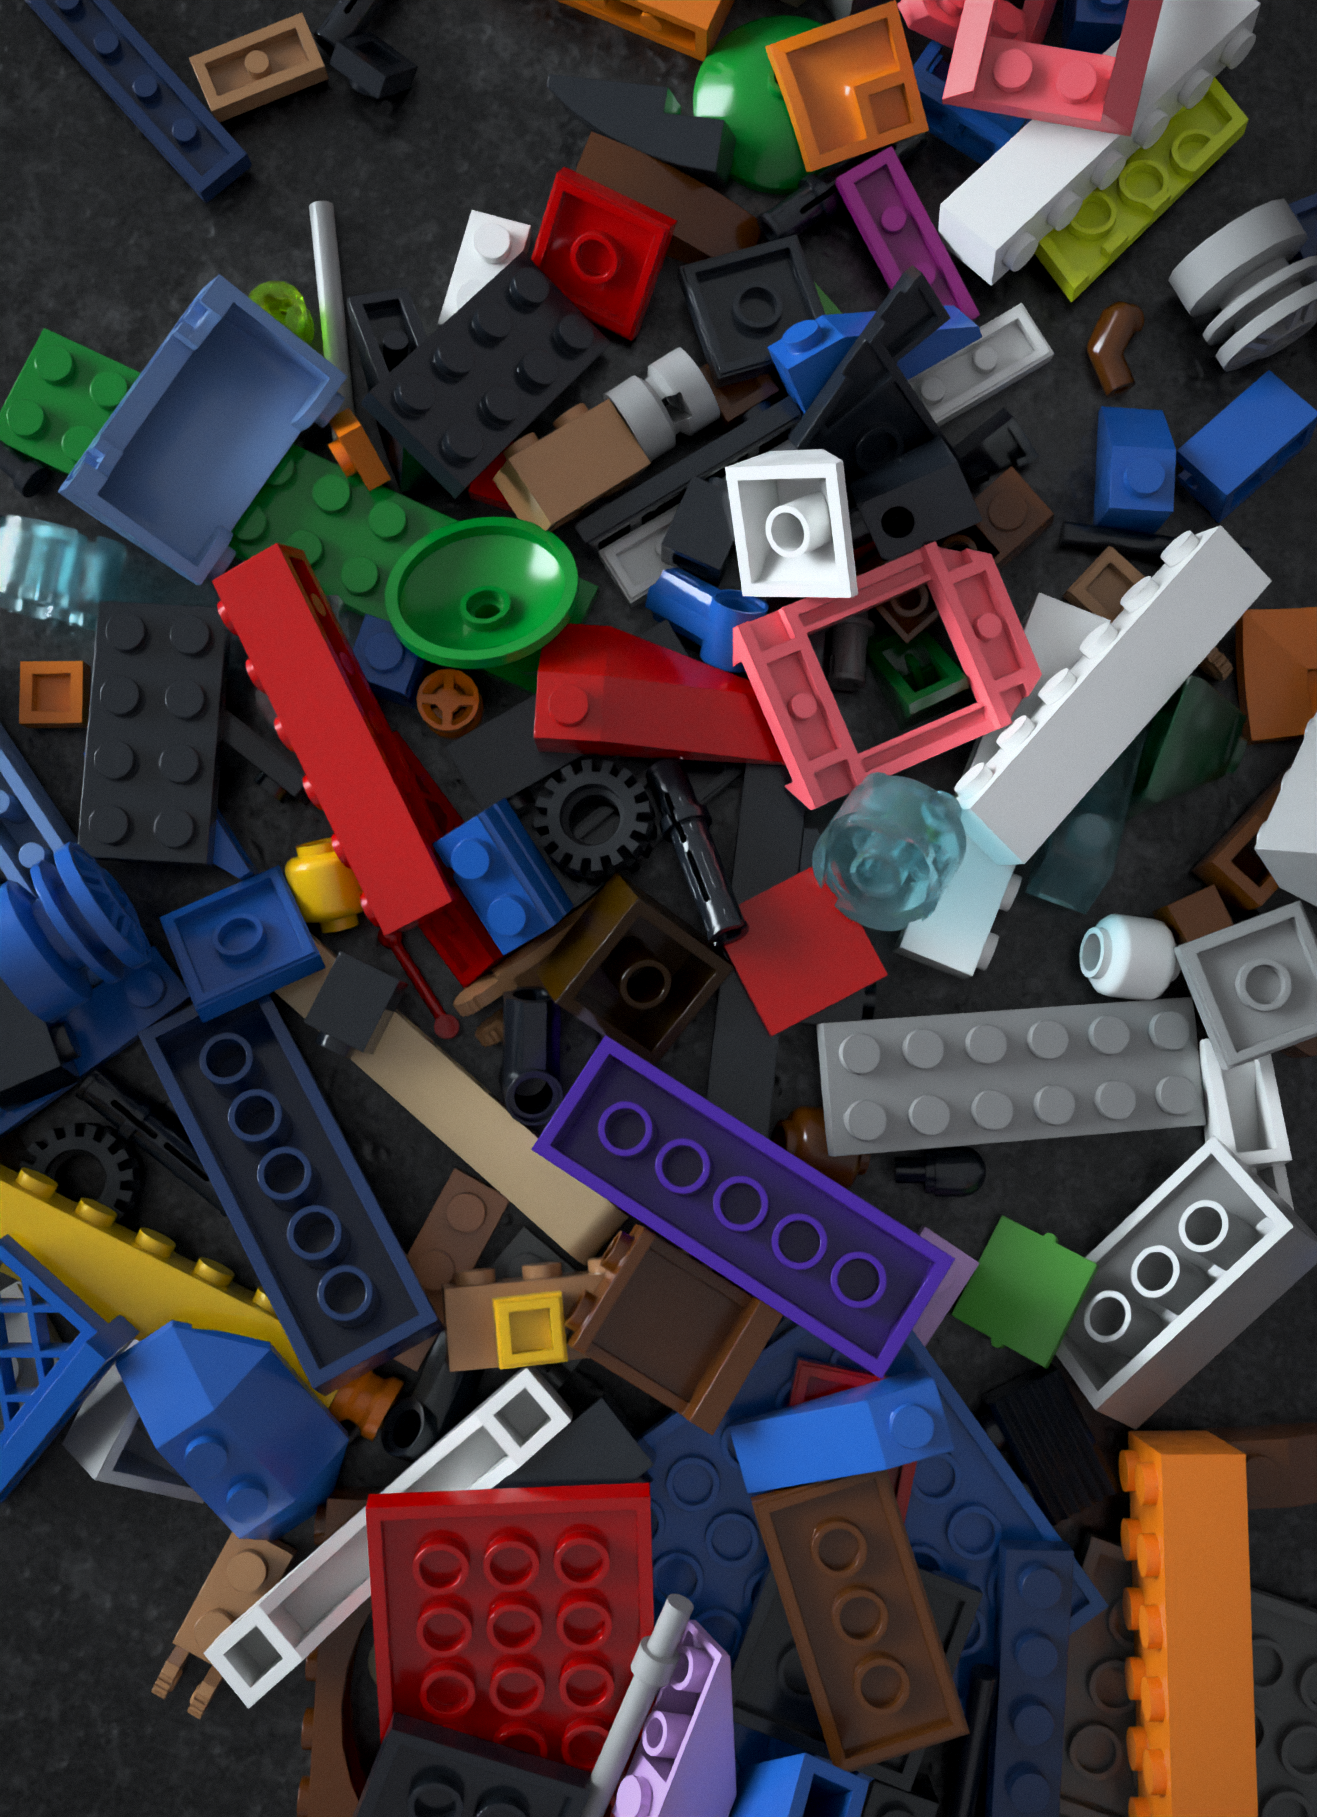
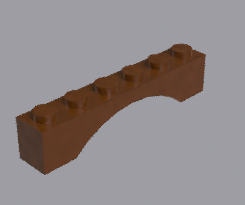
M338 1485L327 1498V1505L322 1504L317 1507L314 1523V1544L317 1546L322 1545L365 1507L368 1494H379L385 1488ZM371 1596L306 1657V1681L316 1682L314 1707L306 1708L302 1724V1750H312L310 1776H302L299 1785L297 1817H353L368 1779L353 1725L352 1684L358 1647L372 1612Z

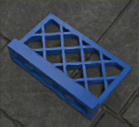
M9 1234L0 1239V1266L4 1263L21 1278L24 1298H1L0 1295V1404L5 1427L4 1430H0V1505L7 1499L115 1364L116 1357L122 1354L140 1333L121 1314L110 1323H107ZM4 1313H27L32 1343L8 1341ZM46 1313H60L80 1331L72 1343H51ZM12 1358H35L39 1380L38 1387H16ZM53 1358H60V1359L57 1361V1363L54 1365V1359H53ZM19 1402H25L20 1408Z

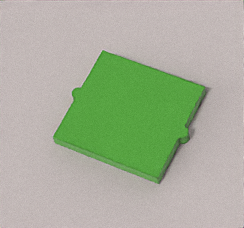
M1002 1215L978 1261L980 1264L970 1277L951 1316L991 1337L993 1347L1003 1349L1007 1346L1048 1369L1100 1266L1059 1245L1058 1238L1054 1234L1046 1233L1042 1236Z

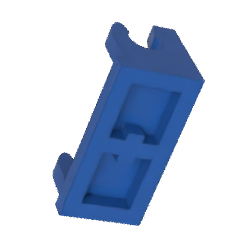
M931 40L913 66L929 128L928 132L983 165L1032 119L942 104L950 64L943 61V55L940 54L944 45Z
M1268 370L1177 450L1176 460L1184 470L1176 477L1180 484L1210 512V516L1220 523L1310 443L1317 424V411L1273 372Z

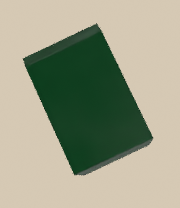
M893 628L868 639L866 663L900 732L955 707L970 688L966 675L926 630L909 644H906Z

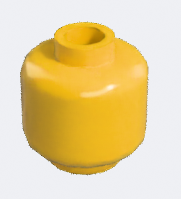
M331 837L297 845V856L291 858L286 863L285 875L287 884L304 921L307 923L319 922L322 933L337 932L357 926L359 924L357 914L363 912L360 902V894L363 891L353 870L344 866L337 857L332 846Z

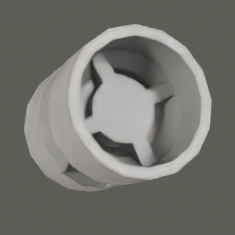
M681 347L675 348L648 365V377L643 380L637 376H631L603 394L604 401L610 399L650 462L675 447L676 434L679 432L686 436H692L720 418L718 403L708 382L693 359ZM665 397L669 402L667 406H664L661 401Z

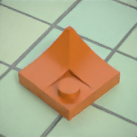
M896 0L765 47L794 128L806 172H812L929 131Z
M1317 607L1248 609L1236 622V670L1244 745L1304 738L1307 723L1317 712Z

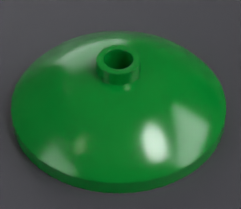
M788 15L759 18L729 32L711 49L702 63L694 86L693 116L721 119L727 123L736 137L730 178L737 183L759 192L781 195L792 194L798 190V182L809 173H814L818 176L832 166L829 165L812 172H806L794 128L780 87L776 83L777 79L765 48L770 44L823 26L824 24L808 18Z
M472 518L452 523L433 531L417 541L400 557L393 567L386 584L385 607L393 632L401 643L417 656L429 662L452 668H492L506 665L531 655L551 642L563 630L577 606L580 589L578 571L570 550L552 532L544 531L540 526L532 522L516 518Z

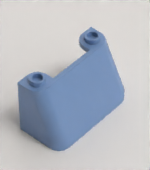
M219 274L199 292L67 476L58 493L195 585H201L206 577L212 581L225 572L236 555V551L228 546L233 537L231 530L300 432L309 428L313 422L323 428L333 418L345 399L337 391L348 376Z

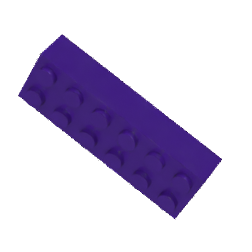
M606 1035L531 1149L880 1379L885 1375L955 1261V1258Z

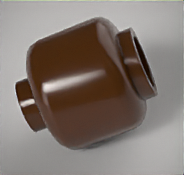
M798 1107L791 1111L787 1119H781L775 1125L771 1139L772 1142L847 1190L852 1186L857 1175H864L866 1173L871 1154L828 1156L823 1108Z

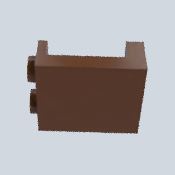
M635 1224L630 1234L622 1230L619 1231L608 1246L600 1262V1266L605 1268L607 1272L594 1293L592 1294L586 1289L583 1290L572 1305L564 1321V1326L571 1329L566 1337V1343L582 1355L585 1354L675 1410L689 1422L713 1436L782 1319L783 1314L763 1301L752 1297L663 1241L652 1231Z

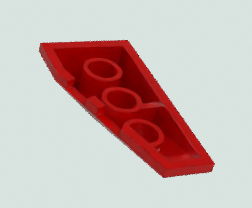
M567 624L551 642L541 649L534 722V740L540 752L786 765L753 687L747 679L612 626Z

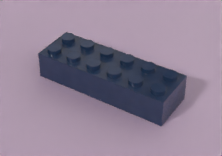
M271 993L204 1023L201 1021L194 1005H191L137 1033L315 1391L326 1396L445 1330Z

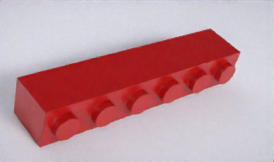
M275 543L213 579L212 583L221 600L217 603L219 615L229 631L240 638L249 657L245 663L248 675L258 690L267 694L278 716L274 719L276 732L282 743L290 751L295 752L306 774L303 777V786L306 794L315 807L324 811L334 831V834L331 836L333 849L342 864L353 870L363 891L360 894L361 906L370 922L374 926L380 927L384 936L408 931L466 901L467 898L452 877L454 870L445 866L432 843L443 837L440 828L304 551Z

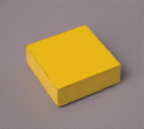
M560 1290L492 1298L497 1358L500 1370L568 1362L563 1299Z

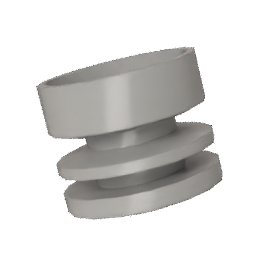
M1285 199L1272 200L1258 206L1221 228L1189 253L1172 271L1168 279L1192 317L1222 309L1207 326L1203 337L1210 346L1226 342L1216 354L1217 360L1226 372L1239 369L1257 359L1275 354L1304 335L1317 322V255L1304 258L1290 265L1288 264L1304 246L1308 236Z

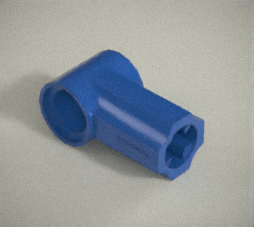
M675 567L663 570L656 583L649 587L645 607L651 610L654 620L661 623L667 619L673 631L700 645L699 656L706 664L727 672L741 673L746 672L742 663L733 667V628L747 621L750 622L767 615L769 605L760 597L743 596L740 590H720L683 569Z

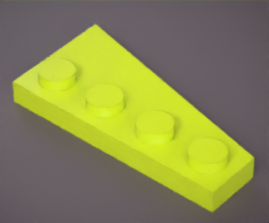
M1215 77L1206 94L1193 108L1187 109L1183 106L1170 119L1166 130L1154 145L1148 149L1140 147L1126 160L1123 170L1109 187L1104 190H1100L1097 187L1083 200L1078 213L1065 228L1060 231L1053 228L1039 241L1034 254L1071 303L1244 135L1249 119Z

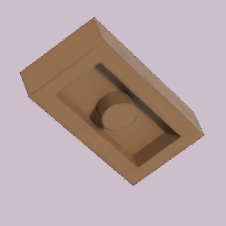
M302 12L189 57L212 115L219 123L329 79L323 60Z

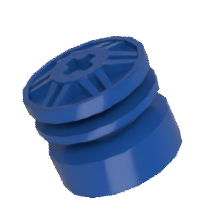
M72 841L55 851L54 859L57 868L42 859L31 867L30 873L34 888L39 897L38 899L18 882L8 880L0 885V977L31 1013L48 1023L56 1022L91 999L93 990L85 966L104 982L115 984L123 979L124 969L121 961L129 968L137 970L150 962L153 954L149 941L139 923L138 914L124 890L106 869L102 868L87 851Z

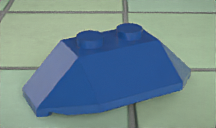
M171 1320L116 1357L115 1366L156 1450L239 1539L277 1540L315 1515L319 1505H327V1498L335 1489L348 1445V1432L270 1342L224 1331L193 1329L192 1324Z

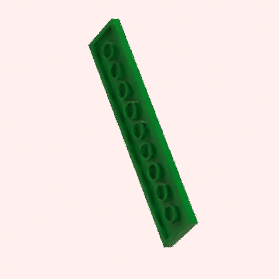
M44 328L0 411V440L18 451L25 458L31 461L38 460L48 469L67 477L141 373ZM292 444L231 530L233 537L228 546L236 551L235 557L244 561L275 543L301 549L304 551L327 600L362 617L369 614L389 621L385 607V589L395 564L417 541L437 529L459 521L382 485L369 491L359 474L356 473L346 478L339 465ZM579 578L580 589L577 606L567 624H585L600 593L599 586ZM541 649L506 665L475 670L533 696L537 691Z

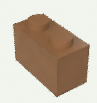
M610 399L588 410L584 403H580L563 413L553 422V426L556 429L554 432L540 440L534 432L529 433L514 442L503 452L507 461L494 476L493 481L518 519L532 522L540 526L544 531L553 532L579 516L593 502L603 497L611 496L631 484L651 464Z

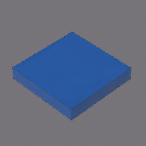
M279 865L159 917L195 1010L203 1023L326 968Z

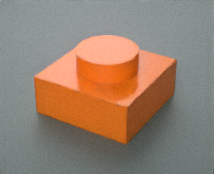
M347 408L333 416L329 424L338 439L328 444L346 478L358 473L369 491L391 480L362 425L351 409Z
M20 661L19 724L26 728H88L91 666L84 661Z

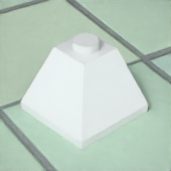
M824 449L769 451L725 467L743 596L852 598L858 595L843 460Z

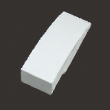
M1209 1038L1202 1039L1199 1042V1055L1206 1125H1203L1205 1143L1213 1135L1222 1141L1294 1210L1285 1164L1292 1160L1271 1054L1229 1070H1221Z

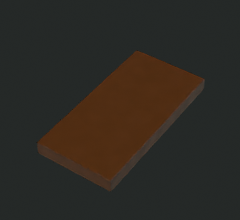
M887 1470L784 1487L751 1497L753 1509L832 1764L847 1772H852L970 1734Z

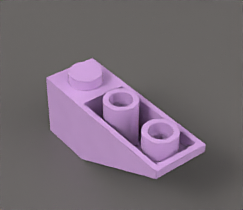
M689 1619L676 1648L680 1654V1659L669 1684L660 1688L652 1711L644 1722L642 1736L626 1777L618 1788L617 1800L612 1810L615 1817L729 1816L737 1796L730 1655L696 1620Z

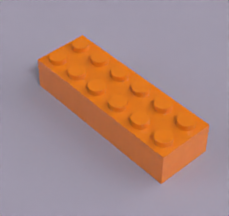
M1207 1430L1128 1431V1450H1121L1119 1454V1477L1123 1491L1130 1492V1518H1123L1121 1522V1546L1125 1560L1132 1561V1587L1124 1588L1122 1604L1125 1625L1128 1630L1134 1631V1657H1126L1124 1675L1128 1697L1136 1702V1726H1129L1127 1728L1126 1746L1132 1771H1137L1138 1797L1129 1798L1128 1817H1258L1246 1454Z

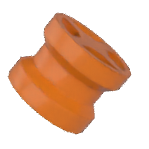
M450 668L437 670L428 675L419 686L416 697L418 711L429 729L440 738L456 740L476 729L482 723L485 711L483 698L472 678L462 671ZM460 707H467L466 709H461L459 713L455 714L453 719L454 712L458 711Z
M371 1370L342 1386L338 1390L329 1411L339 1422L348 1420L359 1426L361 1436L373 1442L382 1428L387 1413L396 1403L405 1382L395 1376L384 1379Z

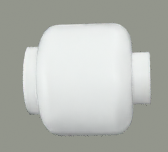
M1110 914L1086 932L1080 947L1079 960L1082 973L1085 977L1089 978L1090 983L1098 993L1108 997L1153 1000L1163 994L1170 982L1178 977L1181 970L1173 950L1174 947L1178 946L1175 943L1173 933L1164 922L1152 918Z

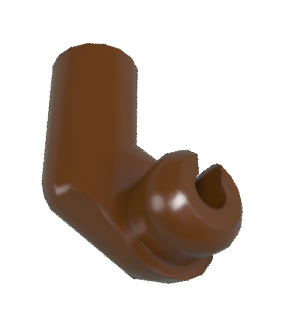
M1118 301L1104 309L1087 343L1088 355L1107 398L1120 395L1136 384L1123 355L1135 331H1142L1145 318L1143 311L1133 303Z

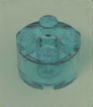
M0 515V608L14 614L40 620L50 618L66 622L67 625L96 632L99 600L116 601L127 546L101 536L97 537L96 543L89 542L87 536L77 533V529L21 516L7 515V517Z
M881 772L869 774L849 793L816 842L812 856L814 876L822 889L826 883L838 898L834 906L849 919L866 927L882 931H896L905 929L909 922L921 918L924 921L936 909L965 857L967 843L965 829L961 821L962 807L959 801L951 794L944 791H935L914 779L891 776Z

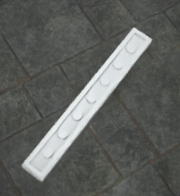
M1022 303L979 327L982 338L907 380L938 427L1051 361L1054 352ZM788 439L770 451L797 449ZM680 503L598 551L599 558L630 608L647 599L649 587L656 583L663 570L675 568L661 561V543Z

